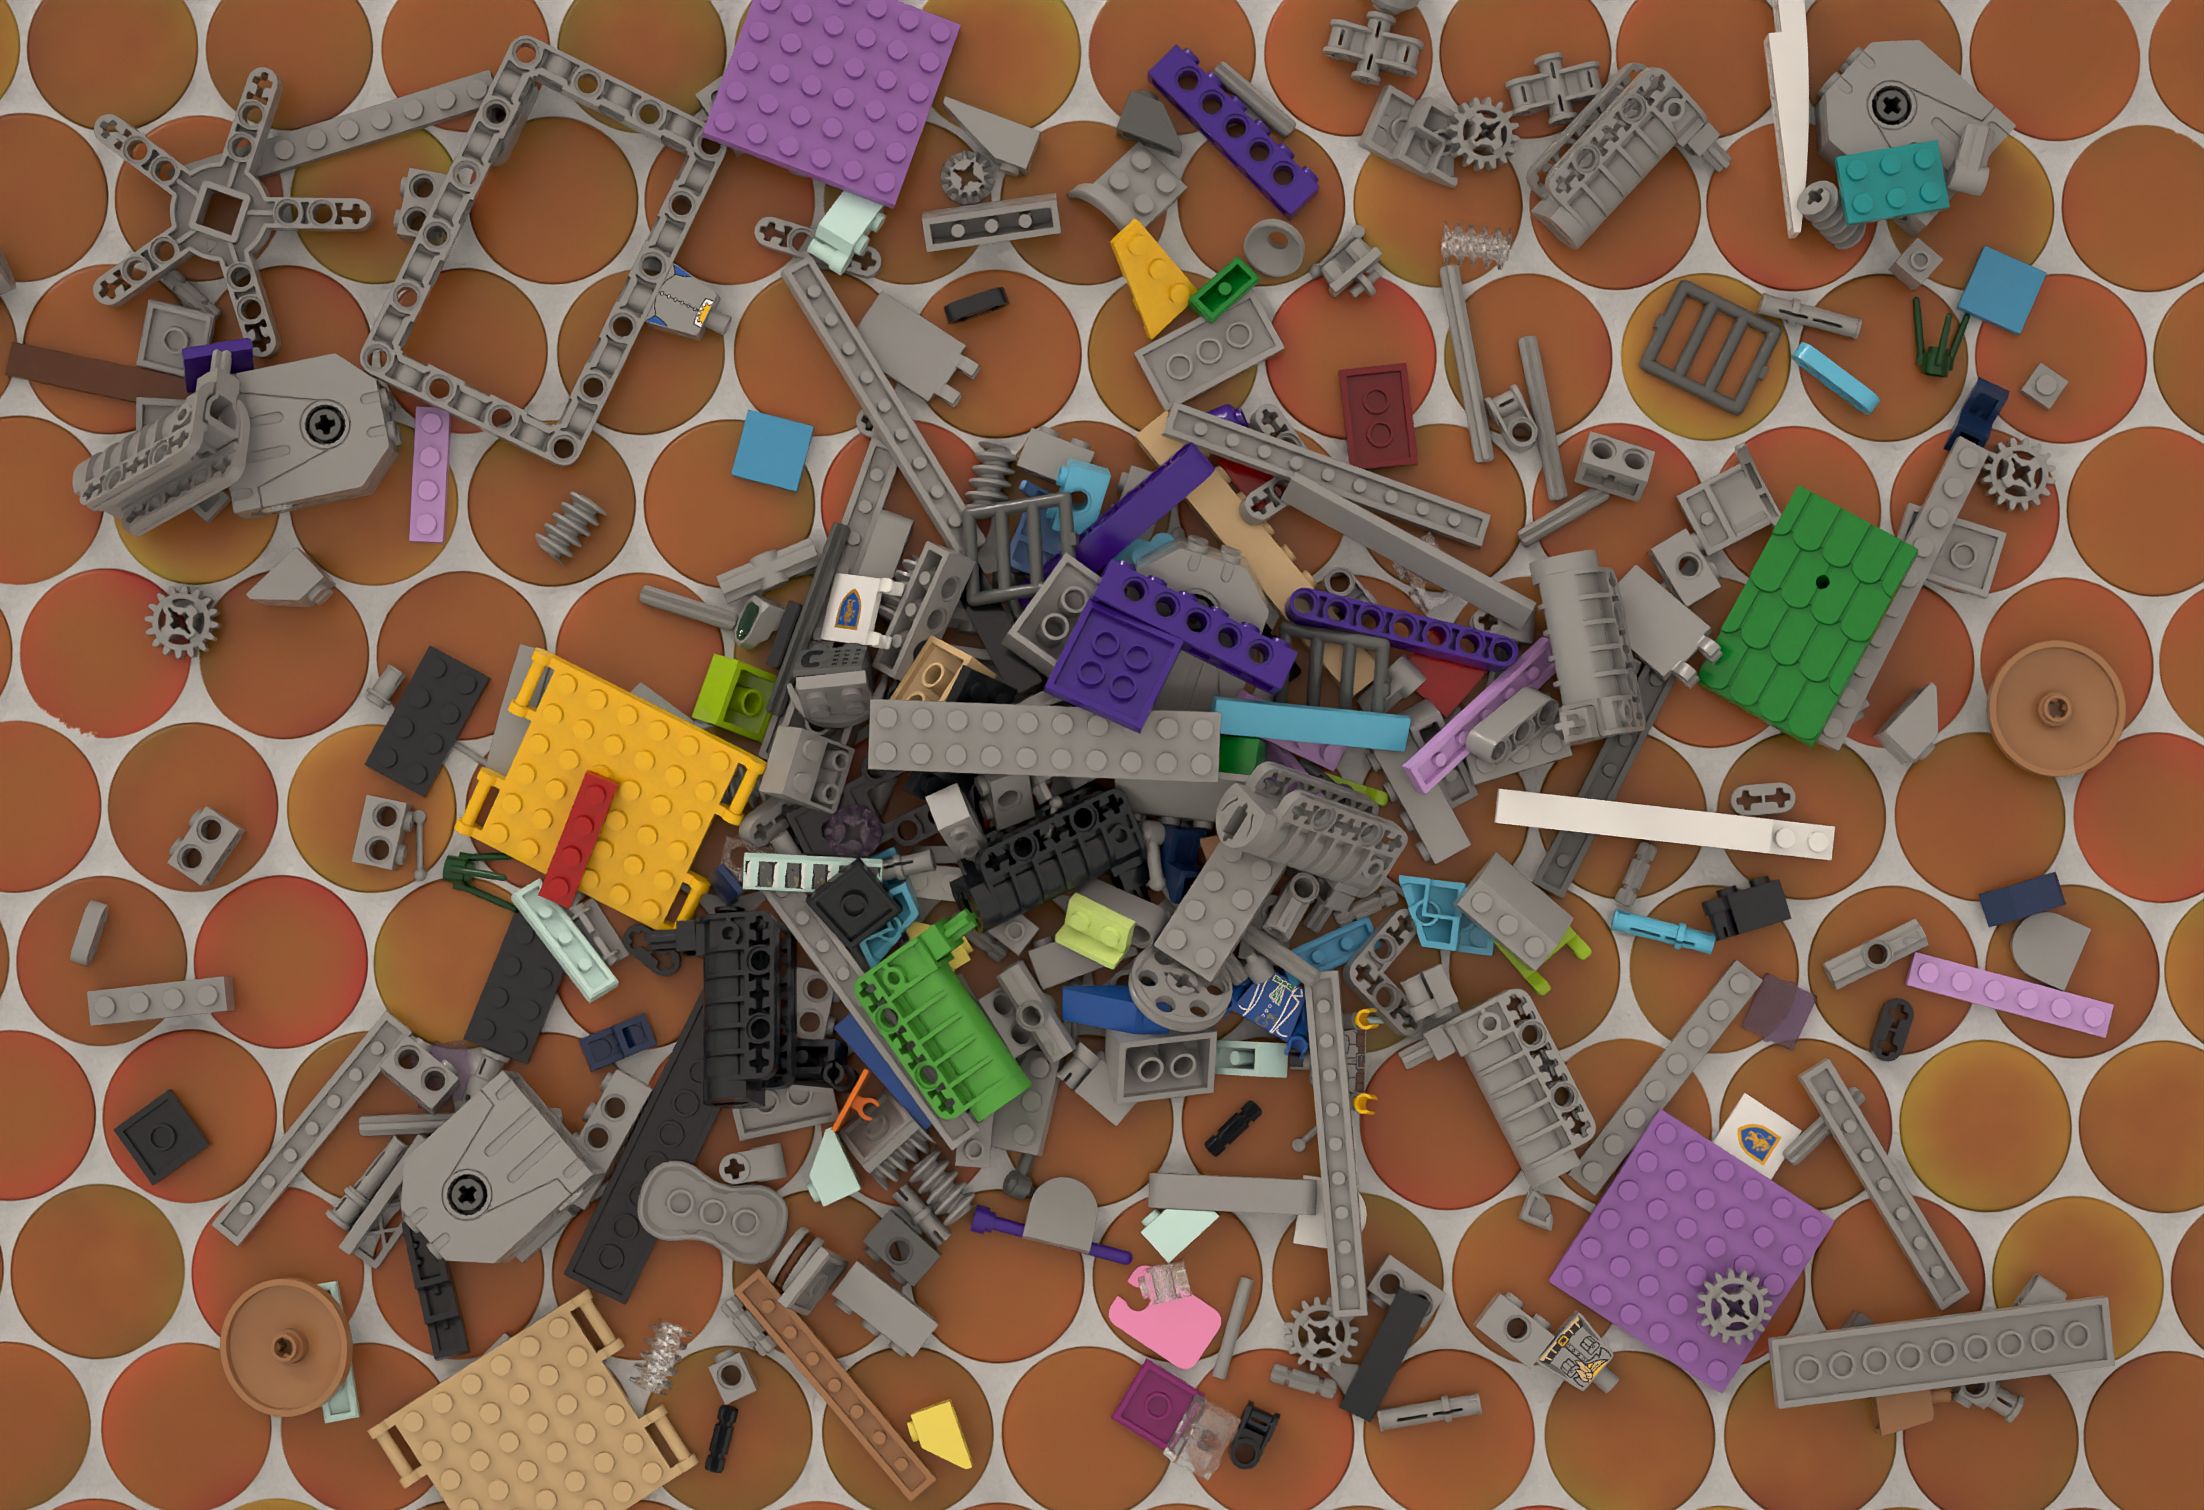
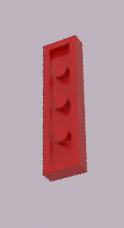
M591 770L586 771L538 896L570 909L620 782Z

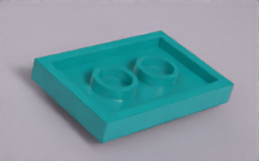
M1938 140L1839 156L1834 159L1846 226L1947 210L1950 207Z

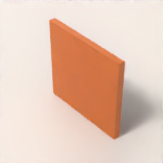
M870 1068L863 1070L831 1130L835 1132L840 1131L853 1109L857 1110L862 1119L867 1121L873 1120L872 1117L864 1113V1106L867 1103H873L875 1106L880 1107V1103L874 1098H863L860 1096L873 1073Z

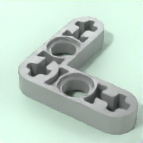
M1264 404L1251 415V429L1270 436L1279 430L1281 433L1276 438L1308 449L1276 406ZM1269 417L1272 423L1264 425L1261 420ZM1274 477L1251 492L1240 503L1239 513L1242 519L1250 525H1260L1290 506L1281 501L1274 493V485L1278 484L1287 488L1289 481ZM1266 499L1268 504L1260 511L1254 513L1251 507Z
M1405 908L1391 911L1343 968V979L1347 986L1369 1008H1375L1377 1012L1374 1013L1395 1034L1403 1037L1416 1035L1421 1031L1424 1024V1018L1416 1022L1414 1021L1409 1010L1412 1006L1407 996L1384 974L1385 970L1417 933L1409 909ZM1405 918L1404 926L1407 930L1398 931L1394 936L1388 934L1395 932L1399 927L1400 923L1397 919ZM1379 939L1385 941L1388 946V953L1383 959L1379 958L1374 952V945ZM1363 967L1365 970L1362 975L1365 979L1357 980L1358 972L1355 968ZM1376 980H1377V982L1374 983L1373 985H1370V984L1368 983V982L1376 981ZM1380 988H1385L1390 993V1002L1386 1007L1379 1005L1376 999V994ZM1395 1009L1399 1012L1390 1014V1012L1394 1011ZM1410 1014L1409 1023L1411 1027H1403L1402 1024L1405 1020L1401 1015Z

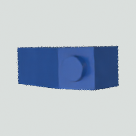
M1145 984V986H1154V985H1155V984ZM1128 985L1062 986V1020L1131 1034H1169L1168 1028L1154 1023L1137 1008L1131 998ZM1164 1002L1156 1003L1157 1008L1161 1011L1170 1012L1169 1004Z

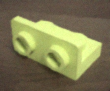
M1075 892L1069 899L1065 923L1056 933L1055 942L1107 968L1115 969L1130 950L1136 921Z

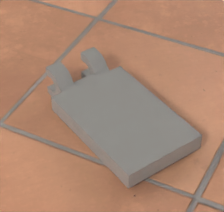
M883 291L880 292L856 328L883 373L928 403L931 402L934 396H937L955 409L962 396H960V392L947 385L948 381L956 369L973 381L981 370L979 364L962 355L967 348L966 345Z
M1635 565L1618 582L1632 653L1665 681L1673 673L1683 684L1691 689L1700 679L1696 675L1697 671L1687 664L1686 661L1698 650L1714 665L1723 655L1720 651L1721 647L1707 637L1712 632L1709 625L1639 566Z

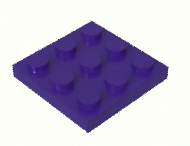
M1088 599L1045 685L1044 692L1140 734L1184 646V640Z

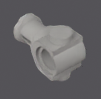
M2001 1381L1979 1383L1978 1388L1973 1392H1968L1965 1385L1954 1386L1951 1390L1954 1393L1951 1399L1967 1409L1971 1407L1972 1403L1982 1410L1989 1407L2004 1416V1421L2007 1423H2011L2017 1417L2025 1401V1397L2021 1394L2016 1396L2001 1387ZM1997 1397L2000 1398V1399H2002L2003 1401H2005V1402L2007 1403V1405H2005V1404H2003L2002 1402L1998 1401V1400H1997Z

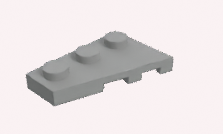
M1029 1049L1020 1067L1033 1085L994 1112L991 1147L1042 1157L1060 1083V1078L1056 1074L1063 1068L1065 1057L1050 1064L1042 1051Z

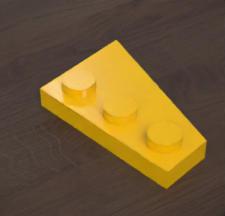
M1133 219L1110 241L1123 277L1127 280L1133 295L1132 300L1144 323L1147 338L1152 340L1188 306L1189 298L1198 290L1139 220Z

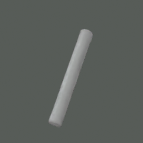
M1240 1277L1212 1376L1226 1379L1254 1280Z

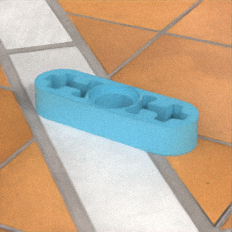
M1801 342L1792 354L1791 358L1796 364L1862 413L1870 415L1879 404L1880 398L1873 391L1813 346Z

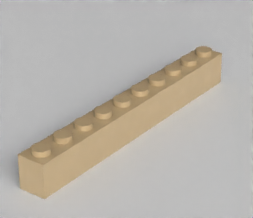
M1167 410L1135 435V441L1157 468L1186 445L1161 436L1169 413ZM1200 450L1206 458L1210 456V453ZM1218 466L1201 485L1184 498V501L1221 545L1230 546L1241 551L1240 556L1245 557L1267 601L1284 622L1294 623L1286 617L1284 611L1287 599L1299 588L1314 589L1318 584L1307 570H1304L1302 573L1293 563L1296 557L1285 544L1279 547L1271 537L1275 532L1267 521L1260 525H1250L1242 519L1239 513V506L1246 496L1241 491L1236 495L1228 485L1232 481L1221 466ZM1300 598L1294 600L1295 608L1299 612H1310V606L1306 600ZM1328 607L1327 613L1329 617L1334 621H1341L1336 615L1340 612L1337 607ZM1298 638L1310 652L1311 640ZM1324 642L1322 668L1340 688L1343 645ZM1357 648L1353 697L1373 682L1376 655L1373 650L1365 651V649Z

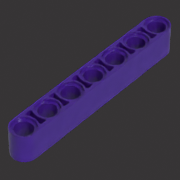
M1193 442L1184 445L1079 534L1080 548H1075L1076 560L1096 574L1111 559L1116 557L1201 485L1214 472L1215 467ZM1061 551L1043 565L1044 581H1046L1062 559ZM1030 577L1021 585L1031 584ZM1033 597L1018 599V601L1026 608Z
M1311 588L1297 589L1285 603L1284 611L1286 617L1296 624L1385 638L1390 642V647L1492 672L1504 671L1518 657L1517 644L1507 636ZM1298 598L1306 600L1309 603L1310 612H1299L1295 608L1294 600ZM1328 607L1339 608L1343 614V620H1332L1327 613ZM1361 615L1372 616L1376 622L1375 629L1365 628L1361 623ZM1394 624H1404L1409 631L1408 637L1398 636L1394 631ZM1427 632H1437L1441 637V645H1432L1427 639ZM1460 640H1470L1474 645V653H1465L1460 647ZM1494 647H1500L1506 651V662H1500L1494 657Z

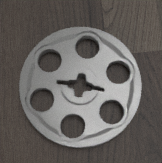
M1153 945L1145 948L1137 956L1128 981L1129 992L1133 1002L1148 1019L1162 1027L1181 1032L1200 1031L1215 1025L1226 1013L1233 993L1232 980L1225 966L1212 984ZM1165 956L1172 964L1162 965L1155 960V957ZM1149 977L1155 982V985L1145 986L1138 978ZM1179 984L1184 985L1182 988L1177 987ZM1206 986H1216L1223 994L1213 995L1207 991ZM1156 1003H1167L1172 1007L1173 1011L1163 1012L1157 1008ZM1200 1007L1207 1015L1203 1017L1196 1016L1190 1011V1008Z

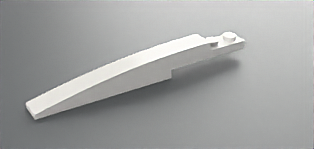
M1772 0L1775 33H1768L1763 43L1788 238L1793 239L1801 232L1803 214L1797 209V201L1806 186L1808 156L1809 67L1805 1Z
M1498 789L1494 823L1822 860H1832L1835 832L1834 826Z

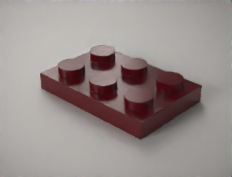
M1407 363L1339 370L1349 464L1364 470L1417 465L1418 458Z

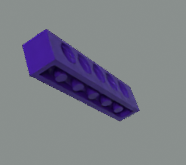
M1176 44L1148 71L1147 80L1290 221L1318 194L1320 186L1317 182L1319 179L1308 167L1304 166L1301 169L1292 160L1295 155L1284 143L1281 142L1277 145L1269 137L1271 131L1261 120L1256 119L1253 121L1245 113L1247 107L1238 97L1233 95L1230 98L1221 89L1224 85L1214 73L1209 71L1206 74L1198 66L1200 61L1188 48L1182 50ZM1189 76L1196 80L1197 86L1192 90H1184L1178 82L1181 78ZM1208 100H1215L1220 104L1221 109L1215 114H1209L1204 111L1202 105ZM1231 124H1239L1244 128L1245 133L1241 137L1234 138L1228 135L1226 128ZM1256 147H1261L1268 152L1269 156L1264 161H1255L1250 156V151ZM1279 171H1286L1292 176V182L1287 185H1280L1274 180V175Z
M1111 559L1106 565L1090 600L1184 640L1182 651L1273 696L1282 689L1298 652L1290 649L1291 645L1288 642L1276 637L1270 639L1260 634V629L1247 622H1241L1240 624L1228 618L1229 614L1226 611L1214 606L1208 608L1198 603V599L1194 595L1185 591H1179L1178 593L1166 587L1167 583L1164 580L1152 575L1146 577L1136 572V568L1126 561L1117 560L1116 562ZM1125 587L1135 588L1139 592L1140 600H1129L1124 592ZM1162 602L1167 604L1171 615L1168 617L1161 616L1156 610V603ZM1187 618L1197 619L1202 626L1201 632L1190 630L1187 625ZM1219 633H1225L1231 637L1233 642L1231 648H1226L1219 643ZM1249 649L1259 650L1263 655V663L1254 662L1249 656Z

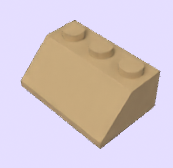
M930 635L890 699L945 702L963 665L994 679L997 675L969 654Z

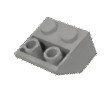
M778 726L759 791L789 803L836 815L855 749L803 728Z

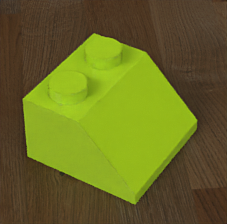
M714 653L691 718L763 743L773 715L766 711V707L777 676L742 661Z

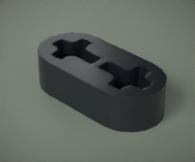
M997 287L952 302L944 306L943 309L948 324L951 325L1002 309L1009 305V301L1004 287Z
M634 925L626 930L623 935L624 947L651 971L665 977L672 976L679 971L682 960L676 949L658 951L665 956L670 952L673 955L671 962L674 964L672 969L665 967L660 970L658 968L660 961L652 955L655 951L651 949L647 951L641 946L634 949L631 946L634 942L631 938L632 933L641 934L643 931L647 934L644 940L651 946L649 936H651L652 930L644 925Z
M1904 999L1888 1000L1880 1010L1869 1045L1871 1054L1879 1061H1893L1903 1051L1914 1016L1912 1006ZM1899 1004L1901 1005V1012L1905 1013V1018L1898 1019L1895 1027L1891 1028L1893 1016L1888 1014L1890 1008H1896ZM1892 1032L1890 1044L1895 1046L1894 1051L1887 1052L1884 1056L1882 1055V1048L1878 1047V1042L1885 1041L1888 1033Z

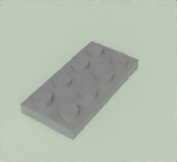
M1252 289L1213 324L1199 317L1135 351L1134 356L1164 412L1166 410L1169 412L1174 401L1184 404L1284 351L1285 347Z
M1220 840L1153 946L1213 984L1286 870V865L1228 847Z

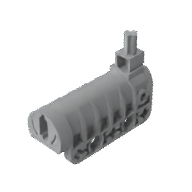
M1636 62L1627 63L1530 166L1526 176L1527 184L1541 199L1531 212L1557 239L1577 251L1674 145L1683 147L1691 155L1702 156L1717 173L1723 168L1726 169L1730 165L1729 161L1732 158L1715 141L1721 134L1708 122L1704 111L1667 71L1657 67L1648 68L1644 64ZM1631 71H1633V72H1639V71H1640V73H1639V74L1632 80V82L1626 87V85H1627V84L1631 81V79H1632L1631 76L1629 75V73H1630ZM1620 84V86L1626 88L1622 91L1621 89L1617 88V86ZM1610 94H1617L1618 97L1606 109V98ZM1596 109L1599 112V114H1601L1600 116L1594 113ZM1595 120V122L1585 131V126L1583 125V123L1585 121L1593 122ZM1583 133L1577 141L1571 138L1573 134L1579 137ZM1570 143L1572 145L1571 148L1559 158L1560 148L1564 144ZM1550 159H1551L1552 162L1555 164L1554 166H1553L1552 164L1548 163V161H1549ZM1538 171H1548L1545 184L1539 183L1537 185L1539 181Z
M218 349L213 351L210 372L197 379L196 392L189 395L186 402L178 406L174 412L164 414L156 422L145 425L139 432L126 436L121 442L110 445L104 452H99L76 466L73 472L72 484L74 493L80 496L79 501L83 506L92 511H105L117 519L123 518V529L134 536H141L239 480L246 465L250 419L245 405L241 400L237 399V396H239L240 380L230 374L232 363L230 351L225 350L221 352Z
M1596 550L1566 553L1531 562L1529 567L1533 586L1539 587L1542 604L1537 606L1538 611L1544 612L1547 630L1543 631V636L1549 637L1552 656L1548 657V661L1555 664L1558 681L1553 682V686L1560 689L1563 706L1558 708L1560 723L1555 724L1556 731H1562L1564 740H1561L1562 746L1580 745L1598 739L1645 730V714L1619 586L1613 569L1610 567H1600Z
M1270 761L1258 765L1245 785L1233 784L1221 798L1216 812V831L1220 840L1226 846L1319 876L1317 878L1319 883V893L1316 897L1317 902L1303 923L1316 933L1320 932L1333 910L1346 913L1355 896L1363 898L1375 892L1408 842V836L1400 826L1393 821L1378 816L1379 807L1368 795ZM1273 775L1277 779V782L1275 784L1273 781L1265 778L1271 777ZM1299 781L1298 787L1287 794L1288 787L1292 783ZM1321 792L1325 797H1321L1315 794H1319ZM1346 798L1344 804L1338 803L1339 800ZM1385 835L1387 838L1394 840L1385 842L1382 838Z
M1504 990L1423 1032L1424 1039L1398 1052L1406 1070L1432 1057L1439 1061L1455 1052L1458 1057H1464L1531 1188L1548 1182L1581 1165L1574 1149L1593 1138L1596 1133V1124L1531 997L1524 990ZM1509 997L1512 999L1519 998L1520 1004L1516 1008L1520 1016L1525 1014V1016H1529V1019H1524L1514 1024L1513 1021L1520 1019L1515 1010L1510 1011L1507 1009L1506 1005L1511 1002ZM1528 1025L1534 1027L1537 1033L1536 1039L1532 1044L1525 1043L1522 1038V1031ZM1545 1046L1544 1050L1538 1051L1543 1059L1551 1060L1552 1064L1548 1066L1551 1076L1556 1075L1558 1078L1561 1077V1079L1552 1081L1548 1072L1539 1071L1538 1067L1543 1064L1539 1054L1534 1056V1054L1530 1055L1529 1052ZM1559 1087H1564L1568 1092V1099L1566 1103L1559 1106L1554 1100V1093ZM1570 1111L1575 1120L1583 1122V1125L1579 1128L1580 1134L1571 1132V1128L1575 1126L1571 1116L1566 1118L1562 1113Z

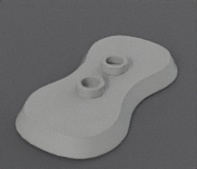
M669 1161L656 1166L645 1179L638 1199V1219L642 1227L654 1237L666 1241H703L715 1246L729 1258L742 1264H758L770 1259L781 1246L788 1225L787 1205L784 1199L773 1189L762 1185H725L712 1180L697 1167L682 1161Z

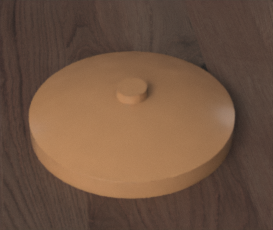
M2053 640L2036 643L2018 651L2000 667L1988 692L1986 711L1992 737L2009 760L2020 768L2036 775L2066 777L2087 771L2109 755L2122 734L2126 717V702L2120 680L2105 659L2083 645L2069 641Z
M285 1277L259 1283L248 1289L235 1301L225 1318L220 1337V1357L225 1375L238 1396L252 1408L262 1413L277 1417H293L322 1407L341 1389L351 1367L353 1340L347 1317L338 1302L326 1290L310 1281Z

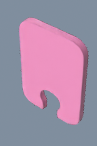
M1148 1265L1137 1267L1127 1282L1135 1287L1145 1289L1149 1293L1150 1302L1145 1309L1135 1311L1127 1305L1124 1299L1117 1295L1109 1309L1111 1322L1176 1367L1181 1369L1192 1368L1221 1326L1220 1314L1213 1307Z

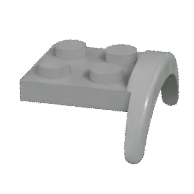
M1137 142L1093 184H1078L1067 193L1069 199L1079 198L1092 204L1103 212L1120 231L1133 219L1139 220L1146 229L1185 193L1187 186L1143 144Z
M1744 442L1735 446L1738 465L1675 497L1693 532L1701 541L1706 557L1769 525L1774 529L1782 515L1762 480Z
M865 670L796 677L797 693L792 683L787 684V689L793 705L806 721L824 728H845L860 724L870 718V699H884L888 686V675L885 673L882 675L881 682L873 696Z

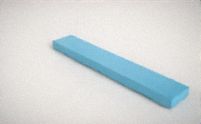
M1213 696L1211 712H1221L1220 734L1405 752L1411 719L1406 715Z

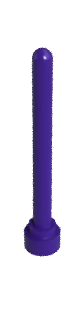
M977 1204L970 1231L984 1234V1231L991 1233L992 1230L1022 1237L1025 1224L996 1217V1213L991 1212L989 1207ZM1092 1242L1090 1252L1086 1254L1124 1265L1130 1264L1133 1259L1132 1254L1128 1251Z

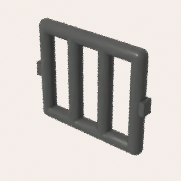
M1681 280L1663 315L1659 314L1653 326L1656 330L1639 362V366L1643 371L1735 416H1739L1743 413L1758 381L1764 379L1769 369L1766 365L1782 334V328L1778 324L1688 280ZM1690 296L1706 305L1674 370L1655 360L1686 297ZM1717 311H1720L1736 320L1703 385L1686 377V374ZM1749 325L1765 333L1766 336L1733 400L1717 392L1716 389Z
M1059 492L967 507L963 510L964 550H959V553L976 562L966 583L967 603L970 606L1031 598L1036 595L1045 582L1040 509L1059 507L1062 557L1065 553H1068L1076 559L1075 548H1080L1079 534L1074 532L1072 496L1070 493ZM1026 512L1031 584L1012 586L1008 515ZM994 517L998 589L980 591L976 520Z
M1283 622L1280 625L1278 638L1288 642L1291 646L1292 637L1311 640L1306 696L1307 706L1319 707L1324 642L1343 645L1338 709L1352 710L1357 648L1376 651L1371 712H1385V700L1391 694L1392 683L1387 681L1390 642L1387 639L1290 622ZM1289 673L1282 689L1274 695V702L1287 703Z

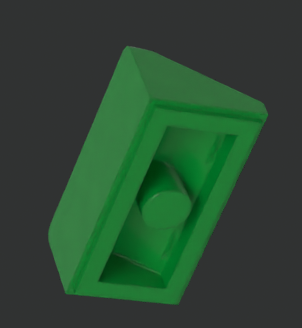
M1237 256L1189 298L1188 307L1213 324L1257 285L1261 278Z

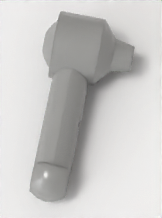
M1142 820L1138 826L1147 849L1150 877L1148 884L1153 891H1161L1166 886V879L1163 878L1159 845L1164 841L1166 830L1159 821Z
M1250 950L1245 953L1246 960L1238 959L1247 975L1255 984L1267 981L1274 973V967L1263 954H1256Z

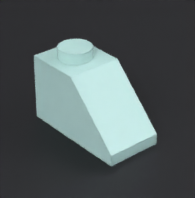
M1217 1040L1215 1074L1287 1078L1288 1055L1284 1054L1287 1043Z
M832 1127L825 1130L809 1174L812 1182L807 1184L814 1202L821 1201L823 1207L863 1188L839 1135L831 1130Z
M1155 1208L1141 1221L1145 1226L1141 1233L1169 1263L1209 1227L1219 1215L1215 1211L1164 1209L1159 1212Z

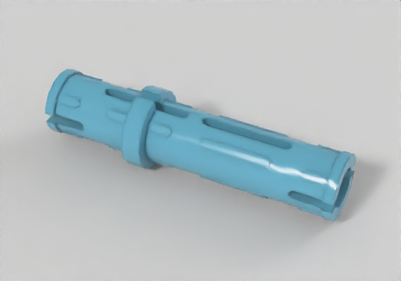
M1619 909L1614 911L1610 930L1671 944L1674 949L1680 950L1683 947L1711 955L1715 942L1714 933L1686 927V923L1679 922L1677 925Z

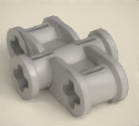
M1368 11L1366 15L1368 20L1367 27L1341 19L1330 20L1329 26L1332 29L1328 45L1323 47L1322 53L1335 60L1357 64L1356 71L1351 73V79L1367 85H1380V70L1402 77H1417L1418 71L1415 67L1419 52L1424 49L1425 43L1413 37L1390 33L1391 26H1394L1396 23L1395 17L1382 12ZM1377 27H1380L1379 35L1376 38L1375 34ZM1343 35L1342 44L1338 45L1340 36ZM1406 51H1407V52H1408L1407 61L1404 62L1405 53H1406ZM1369 59H1371L1372 63L1370 69L1367 70Z
M1562 52L1549 53L1533 60L1534 66L1538 67L1540 74L1515 78L1504 84L1505 89L1510 92L1514 108L1512 110V117H1524L1549 110V126H1559L1572 122L1577 117V112H1573L1572 105L1589 102L1602 90L1597 70L1600 68L1599 61H1589L1562 68Z

